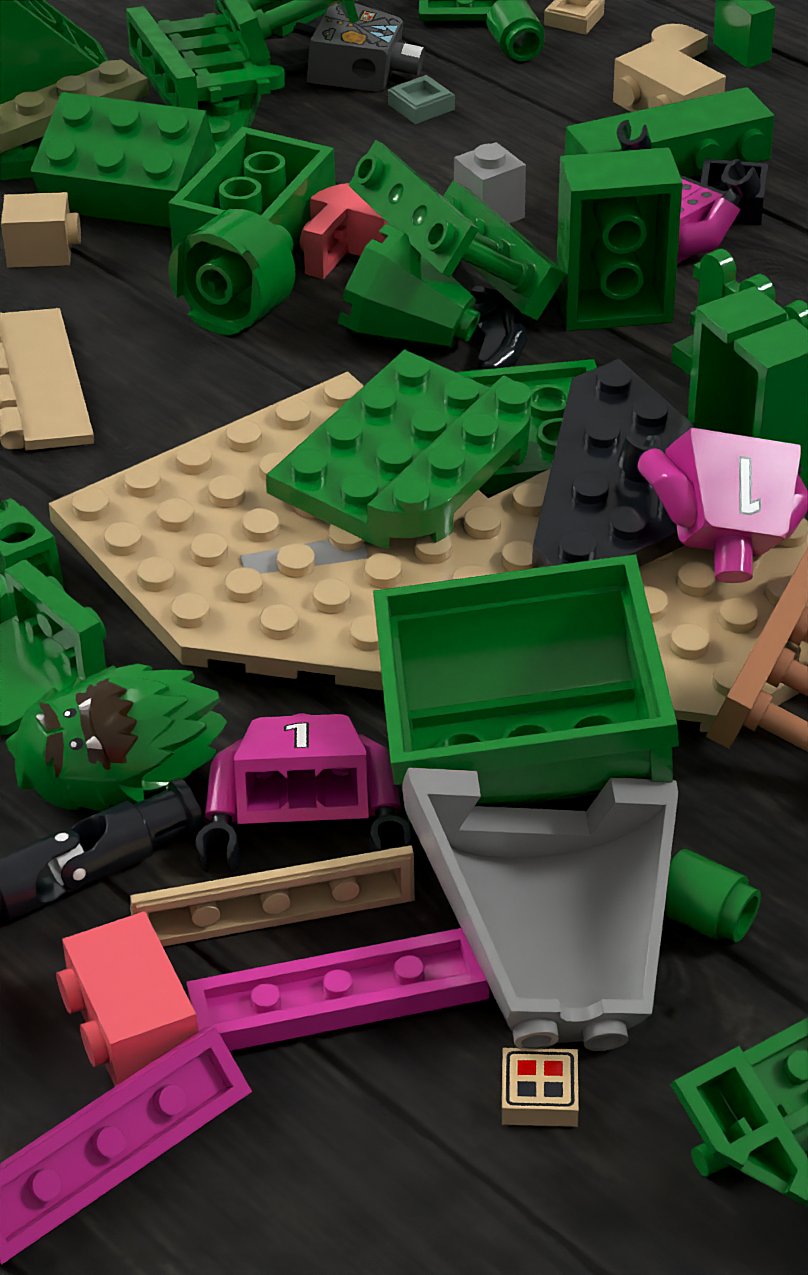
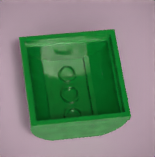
M636 554L373 590L394 785H403L404 776L408 768L477 771L481 797L475 806L507 808L516 805L596 795L601 792L610 778L651 779L652 782H673L672 747L679 746L678 724ZM407 816L408 824H409V825H412L411 822H410V820H409V818H408V816Z

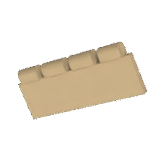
M60 308L0 313V441L6 449H21L25 447V450L94 444V434Z

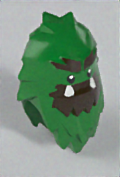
M143 664L119 668L112 665L84 680L77 677L70 685L60 691L56 688H51L25 711L18 731L6 740L7 748L15 758L18 787L23 790L34 789L44 801L67 810H78L80 807L101 812L108 809L109 805H117L127 800L132 804H136L144 800L145 795L164 789L169 781L176 778L185 779L191 773L201 769L215 756L216 750L208 746L222 733L227 724V720L221 714L210 711L221 701L219 692L190 683L195 678L192 671L152 670L153 667Z

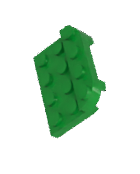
M404 349L266 474V493L379 547L389 549L390 537L416 538L431 535L432 540L437 543L453 532L454 513L506 461L519 466L525 459L528 451L531 390L526 384L513 381L505 375L489 388Z

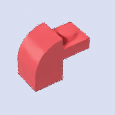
M349 183L328 187L310 198L311 221L305 224L300 236V248L304 252L306 275L324 279L348 253L361 256L365 246L371 239L383 243L386 239L379 230L385 224H390L348 186Z

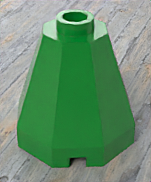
M385 224L379 232L386 239L383 243L371 239L365 246L345 287L342 301L351 304L352 308L350 316L340 312L338 324L363 338L446 349H453L460 340L468 342L480 319V312L474 310L476 304L474 296L452 276L448 277L440 273L410 244L409 236L405 232Z

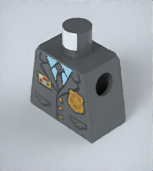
M357 3L354 4L359 21L350 24L338 4L328 7L310 39L307 82L313 84L380 92L385 89L393 71L419 76L423 65L425 48L401 42L403 21L400 17Z

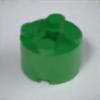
M244 209L225 210L189 234L172 251L169 261L171 288L176 298L183 295L192 309L187 314L202 328L220 335L239 333L241 330L255 324L289 297L295 282V263L291 252L293 249V239L283 226L273 225L266 218L255 212Z

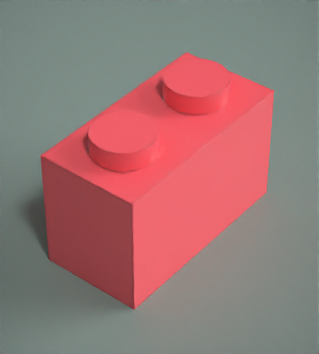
M145 911L62 939L67 969L56 972V977L63 1002L69 1014L81 1011L86 1023L80 1024V1032L88 1058L93 1067L106 1065L115 1086L198 1032L196 1013Z

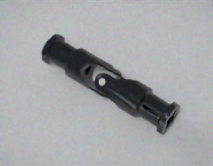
M176 778L168 782L165 791L136 804H132L128 800L77 822L68 829L52 833L0 856V918L5 922L11 921L78 890L89 882L107 877L151 857L153 848L183 834L189 837L197 835L204 827L201 809L190 787L181 778ZM49 864L53 875L38 879V875Z

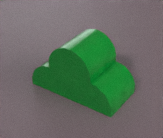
M0 0V105L14 100L21 93L35 92L56 84L63 77L80 75L98 68L105 61H109L102 46L96 39L46 0Z

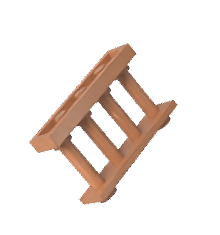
M808 547L706 735L707 738L730 749L743 725L752 731H755L757 726L808 752V722L771 703L773 695L762 690L765 682L776 688L781 682L808 697V667L794 660L793 658L796 653L784 647L787 641L798 646L802 641L808 643V607L806 606L808 603Z

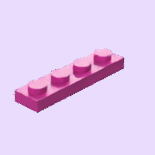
M462 928L186 982L188 999L197 1017L198 1031L205 1027L215 1026L229 1051L489 999V985Z
M215 1026L202 1028L0 1163V1264L8 1261L252 1092Z

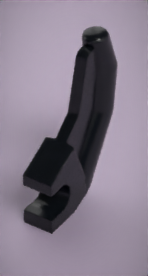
M475 285L471 290V295L476 299L474 310L480 312V319L474 334L476 336L481 335L484 339L479 354V366L482 367V370L512 367L517 363L528 341L522 313L498 290Z

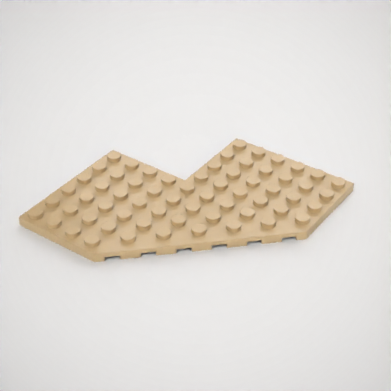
M347 371L49 503V511L52 524L181 664L208 668L210 659L244 663L246 673L297 679L299 671L335 675V684L383 690L373 590L536 568L532 563L533 543L551 468L490 498H487L477 490L454 513L453 532L441 541L435 543L431 535L416 538L390 537L389 549L368 543L343 529L267 494L266 474L363 387ZM804 517L791 537L784 539L765 554L753 556V578L747 582L724 583L716 580L714 577V550L683 546L639 567L676 719L700 722L699 731H709L808 547V521ZM329 539V542L334 547L340 550L351 551L359 548L364 543L369 558L315 566L314 551L305 544ZM279 549L277 553L279 571L260 574L255 569L243 567L241 555ZM787 641L784 647L796 653L793 659L808 667V643L802 641L798 646ZM765 682L762 688L763 691L773 695L771 703L777 706L799 694L798 691L781 682L777 688Z

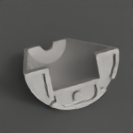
M408 768L402 785L404 807L407 816L509 1028L513 1031L516 1047L543 1049L555 1043L583 1041L584 1047L589 1050L606 1051L626 1044L628 1042L627 1029L647 1019L652 1014L678 800L676 781L652 782L651 779L610 778L587 811L475 806L481 797L477 771Z

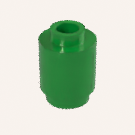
M498 0L491 6L487 14L486 23L502 52L507 57L517 61H529L535 58L543 48L545 32L527 1Z
M686 848L680 850L674 858L671 857L664 916L715 941H720L724 937L734 942L740 941L751 927L757 914L761 900L760 890L749 885L747 876Z

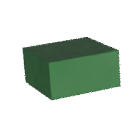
M716 0L713 44L746 68L771 61L776 7L766 0Z

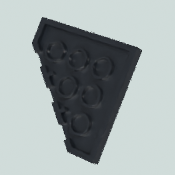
M620 359L572 378L533 543L532 563L536 568L636 554L640 567L685 546L679 540L676 523L672 522L653 487L644 477H637L624 472L618 466V458L626 436H632L633 440L644 446L645 440L649 435L659 436L662 440L660 450L665 453V450L686 431L697 427Z

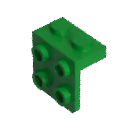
M26 559L4 570L12 618L0 624V735H8L18 730L25 711L51 688H56L60 691L70 685L77 677L84 680L106 669L103 641L106 639V630L98 614L90 607L83 608L65 592L56 578L53 576L46 577Z

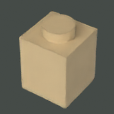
M67 192L4 195L1 228L7 268L70 265L72 244L81 243L79 213H70Z

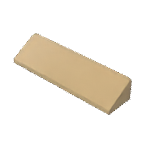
M410 845L130 895L131 916L145 911L164 947L415 901L414 852Z

